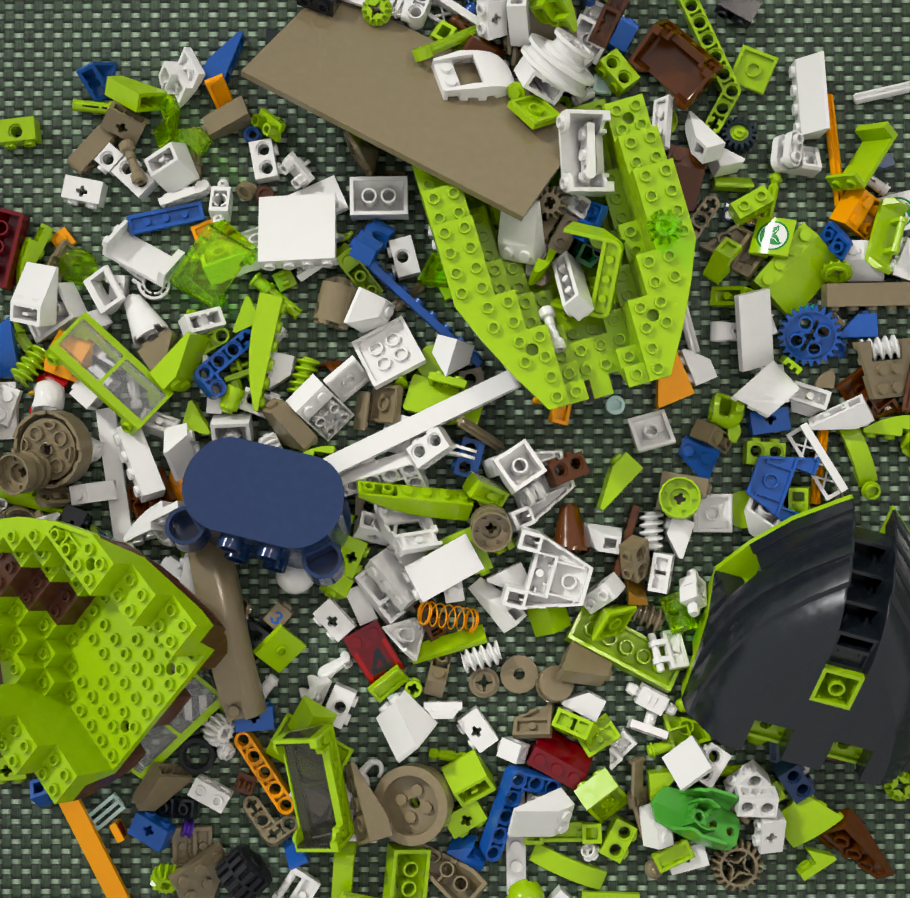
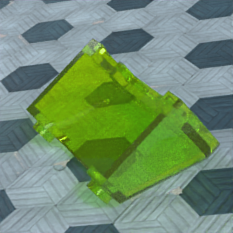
M225 219L213 222L201 232L169 282L175 288L210 308L218 306L222 308L227 301L225 299V291L243 266L247 264L250 266L257 259L258 248Z

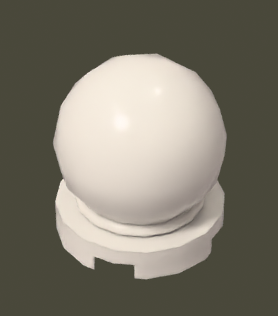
M287 566L284 574L276 573L278 585L289 594L303 593L314 583L307 576L304 569Z

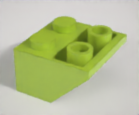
M475 749L441 767L454 797L462 808L496 790L493 774Z

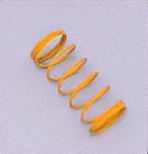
M427 600L419 605L417 619L420 625L429 623L431 627H434L438 620L440 628H443L447 622L449 630H452L456 624L458 631H461L464 627L467 633H473L479 624V614L474 608L453 607L451 604L444 605L443 603L435 604L433 601ZM428 604L429 614L427 620L422 623V613ZM437 605H442L443 608L441 609L438 617ZM451 606L452 610L450 611L447 618L446 607ZM436 607V621L432 625V611ZM445 608V623L443 626H440V616ZM455 608H460L461 611L459 612L456 619ZM454 610L455 620L453 627L450 628L449 617ZM472 610H473V611L475 612V614H476V622H475V625H474V614H473ZM463 611V626L461 629H458V618ZM471 612L473 617V623L469 631L467 628V619Z

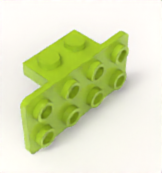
M430 371L428 377L414 374L403 408L405 411L419 413L469 389L468 382L461 376L445 377L441 371ZM483 406L463 416L478 425ZM458 417V418H456V419H454V420H452V421H450V422H451V423L458 424V423L456 422V420H457V419H460V417Z

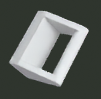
M108 265L103 266L83 281L100 314L112 315L126 300V296ZM105 276L117 296L113 301H111L101 283Z

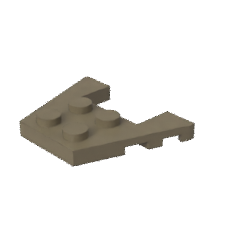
M910 338L898 339L900 358L896 355V359L872 361L871 341L852 343L853 349L858 352V365H862L864 376L862 378L869 399L904 396L910 365Z

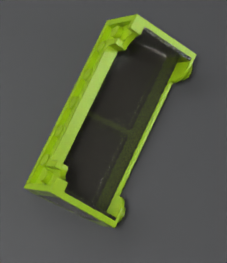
M333 723L282 732L273 740V750L278 756L284 757L298 829L292 838L296 852H339L355 834Z

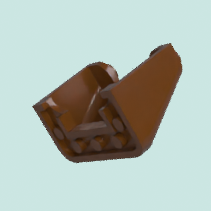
M669 20L654 23L628 60L636 72L648 71L674 93V104L679 109L685 111L692 106L723 69V65Z

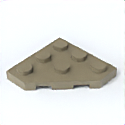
M218 841L168 876L179 898H214L220 882L215 867L227 856Z

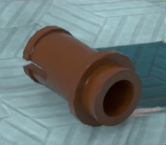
M455 14L452 15L448 22L456 27L458 31L472 26L459 18L460 15L456 16Z

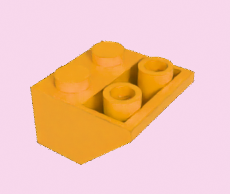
M866 189L846 190L829 219L850 233L868 240L872 232L878 205L881 201Z

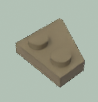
M547 702L548 705L538 710L534 708L526 714L515 717L512 732L513 738H552L553 727L551 724L554 717L555 704Z

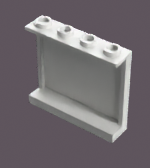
M336 193L259 197L258 263L262 269L266 271H273L277 268L293 270L296 267L312 269L315 266L331 268L334 265H338L336 258V208H339V201Z

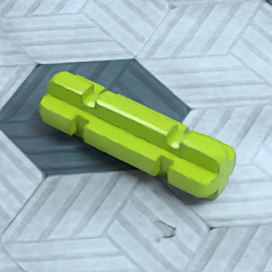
M429 749L430 759L439 758V760L453 761L466 754L460 751L456 753V751Z

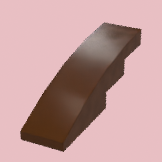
M607 0L588 41L606 49L630 0Z

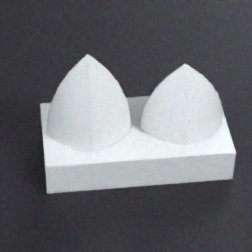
M308 675V685L310 688H299L301 699L305 695L322 705L332 681L328 677L319 678L315 675Z

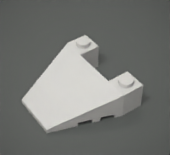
M562 451L535 452L544 466L548 465L546 461L557 457L560 460L564 458ZM499 455L481 461L486 476L489 479L499 475L493 463V459ZM555 467V473L559 476V470ZM543 474L536 480L544 487L546 496L541 500L537 499L535 504L530 507L521 500L519 491L513 496L518 509L507 513L512 525V531H518L520 526L528 527L535 524L542 515L547 513L553 505L559 502L576 486L574 480L550 489Z
M520 526L515 545L518 549L533 552L524 586L505 582L500 599L501 604L519 610L583 606L593 567L541 531Z

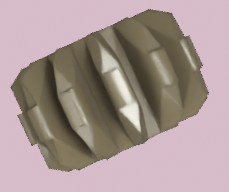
M555 185L552 187V190L547 186L545 193L543 192L540 195L541 198L537 199V201H540L541 214L544 215L546 212L547 220L550 219L551 214L554 219H558L557 212L560 215L565 214L561 207L568 208V204L563 203L564 200L568 199V196H560L563 194L562 189L556 193L557 186ZM549 197H552L551 200L555 199L556 201L553 204V208H551V205H547V202L550 201Z

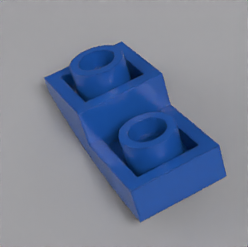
M591 201L585 220L579 218L578 222L600 227L609 207ZM574 234L572 236L586 243L589 241V238Z
M827 222L820 234V238L829 245V251L840 260H844L853 243L835 222Z

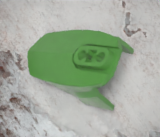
M664 786L652 798L651 808L655 821L678 835L702 846L721 851H730L737 845L740 822L737 815L730 811V808L738 800L737 795L712 787L692 788L681 791L680 789Z

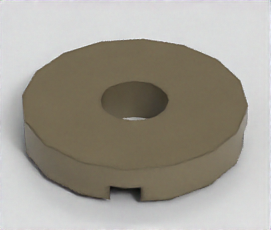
M513 655L504 661L501 666L500 677L506 689L512 693L521 694L528 692L535 686L538 670L532 659L526 655ZM522 669L525 672L524 677L516 679L513 675L514 671Z

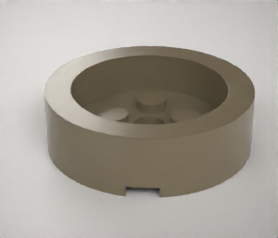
M43 410L33 412L26 416L14 431V445L11 453L36 450L45 455L49 461L51 476L48 484L44 487L46 489L68 486L77 482L84 476L90 466L93 454L90 433L85 424L68 411ZM47 444L51 446L49 453L50 455H48L45 452V446Z
M418 762L401 765L385 774L377 784L374 792L393 826V836L388 838L398 844L405 846L425 844L441 834L451 820L454 808L453 793L443 774L432 766ZM413 797L418 798L420 801L418 808L411 805Z

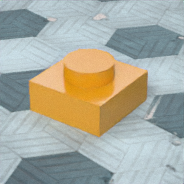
M65 227L55 233L51 239L56 248L64 239L74 246L77 244V241Z

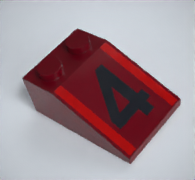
M379 618L343 638L351 655L370 685L396 664L402 670L406 669L388 634L381 628L383 625Z

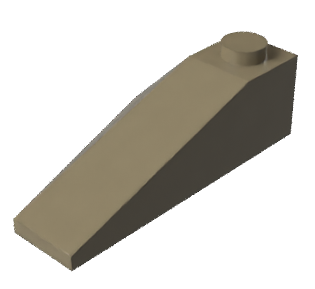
M351 762L345 765L347 789L352 793L351 802L349 803L350 809H353L355 812L353 825L358 846L393 836L391 821L388 819L386 812L356 764Z

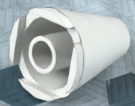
M130 294L126 297L124 307L132 340L136 348L141 349V345L148 340L152 342L158 338L157 335L163 330H170L166 322L141 295Z

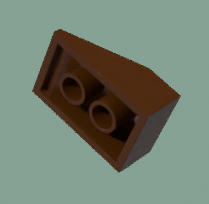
M670 145V149L666 150L667 159L673 158L688 212L695 213L706 163L702 164L693 156L690 148Z

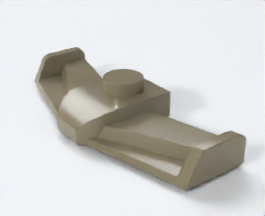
M637 756L629 759L632 770L631 789L627 792L629 809L634 812L640 832L638 837L642 839L639 807L649 804L647 785H643V764L646 758Z

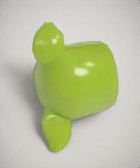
M715 392L710 402L707 422L727 429L728 440L732 443H737L741 434L739 424L744 416L745 403L739 400L733 401L731 395Z

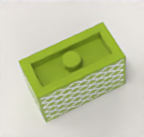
M472 471L462 486L470 498L484 504L498 505L501 508L510 495L501 483Z

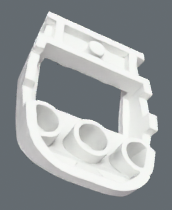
M459 50L433 58L431 65L443 100H448V97L458 96L459 101H468V98H478V101H484L489 96H494L495 98L507 95V87L514 82L512 73L503 59L487 51ZM472 60H474L482 82L460 85L453 66L454 63L460 61L472 63Z
M374 504L376 518L382 535L399 557H403L404 554L437 550L443 545V542L437 539L436 534L439 531L437 525L433 524L432 518L411 515ZM418 522L422 530L396 534L395 531H391L389 526Z

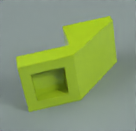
M726 237L714 250L703 271V276L718 285L730 272V263L742 251V245Z

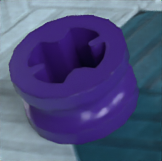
M184 819L180 837L185 835L188 838L192 837L194 820L188 822L187 819Z

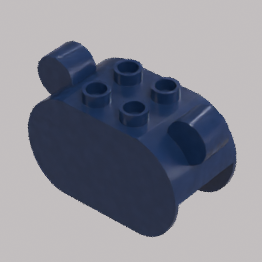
M223 437L211 441L193 456L186 468L182 482V495L185 506L173 510L165 521L167 537L179 550L194 553L201 550L210 541L217 548L225 551V559L235 563L247 564L248 558L253 557L263 560L262 567L276 573L284 574L287 566L304 569L310 580L321 586L335 584L341 579L345 571V561L341 549L349 535L351 513L348 501L344 497V487L340 475L329 462L317 456L236 437Z

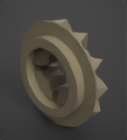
M477 668V671H473L469 678L470 690L480 698L491 697L499 688L497 673L492 668ZM483 674H485L486 680L490 681L486 684L485 690H483L482 684L475 683L482 680Z

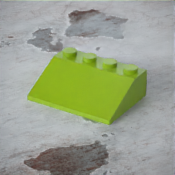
M803 222L794 231L788 258L783 259L772 256L751 280L749 285L754 290L770 289L771 304L785 316L786 314L793 315L792 309L794 308L798 312L800 305L804 308L821 288V285L825 283L821 278V269H823L824 264H829L830 261L837 262L839 259L828 250L829 247L820 236Z

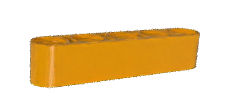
M252 731L239 732L234 738L235 746L277 810L284 815L290 814L294 809L292 797L289 796L290 787L268 754L265 753V749ZM240 735H246L249 742L243 743L240 740ZM251 751L258 752L259 759L252 758ZM261 768H268L270 770V774L264 775L261 772ZM272 784H279L281 790L274 791L272 789ZM289 800L292 806L285 807L282 801Z

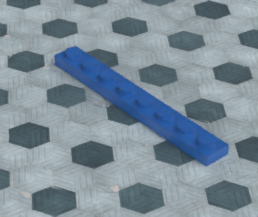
M377 260L370 267L363 263L371 273L439 335L466 342L460 336L456 338L452 334L453 329L446 323L442 325L438 321L439 317L432 310L428 312L423 308L425 304L419 298H412L409 295L411 291L403 284L399 286L395 282L396 277L389 271L385 273L380 268L382 265ZM474 349L470 363L478 368L483 362L480 360L482 356Z

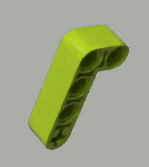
M348 841L339 852L334 854L331 898H338L342 891L352 892L357 842Z

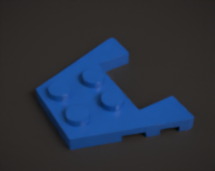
M758 456L745 493L782 522L798 514L796 511L783 507L795 469L814 476L821 459Z

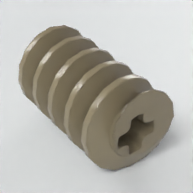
M636 605L637 610L632 616V622L638 618L640 626L646 622V629L652 625L653 632L661 627L666 618L667 611L662 614V609L658 608L655 610L654 605L649 607L648 605Z

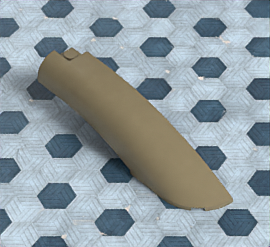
M208 541L207 545L201 550L194 553L188 552L195 595L204 602L226 628L224 633L227 638V654L216 668L211 669L227 722L242 718L248 720L264 713L267 710V705L249 635L242 589L235 562L225 559V551Z

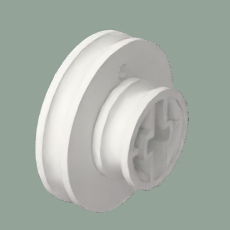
M556 27L554 30L556 39L553 41L539 34L532 33L529 36L531 44L523 45L521 48V53L525 59L558 87L574 96L584 98L587 95L585 87H592L596 82L593 75L583 64V60H591L594 57L592 51L578 38L560 27Z

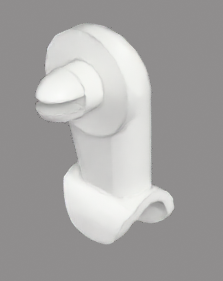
M343 651L339 658L320 667L317 673L318 677H328L332 681L335 673L344 667L346 669L352 667L353 661L350 659L349 653Z

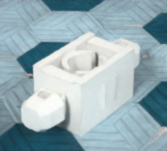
M226 179L219 180L217 186L211 187L208 211L216 229H222L225 221L231 222L234 197Z
M694 568L689 569L686 577L679 579L680 603L687 607L691 617H696L699 615L700 609L707 606L706 582Z
M641 682L639 687L634 683H628L625 690L628 694L634 696L633 700L636 704L659 716L663 712L675 715L678 708L669 701L670 699L667 697V694Z

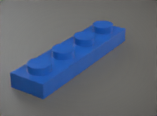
M202 201L126 216L131 236L206 221Z

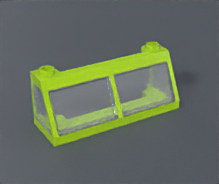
M86 311L43 355L51 365H63L112 409L121 418L122 430L131 436L174 394L172 391L163 390L149 374L150 370Z
M199 669L185 686L192 697L169 725L152 727L140 742L147 753L130 770L140 779L144 778L153 762H164L218 709L220 711L224 709L220 704L214 678L206 669Z

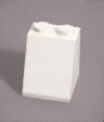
M405 690L399 695L395 693L388 702L386 701L379 708L381 713L376 717L399 763L417 750L438 724Z

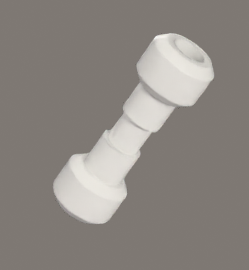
M550 305L543 306L538 311L539 317L547 324L555 353L563 352L566 348V343L556 329L554 307Z

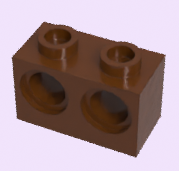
M572 450L562 454L564 458L560 460L555 457L546 461L548 465L544 466L547 469L544 475L550 489L590 473L581 451L574 453ZM571 461L575 463V469L571 466ZM555 467L559 470V476L555 473Z

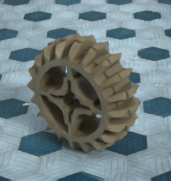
M740 838L737 845L730 851L713 850L716 857H711L710 860L713 864L710 865V868L714 870L712 872L713 877L717 878V883L722 884L724 889L729 887L730 891L734 892L735 888H737L739 892H742V887L749 890L748 885L750 883L753 886L756 885L753 881L754 879L760 880V876L757 873H763V869L759 867L763 865V861L760 860L761 854L757 852V848L751 846L749 841L744 843V840ZM737 851L735 855H729L730 853ZM747 854L751 858L750 869L745 865ZM723 861L728 865L726 876L722 870ZM732 863H734V864H735V863H736V864H739V863H740V865H741L742 867L737 866V865L733 866ZM744 874V876L737 878L738 875Z

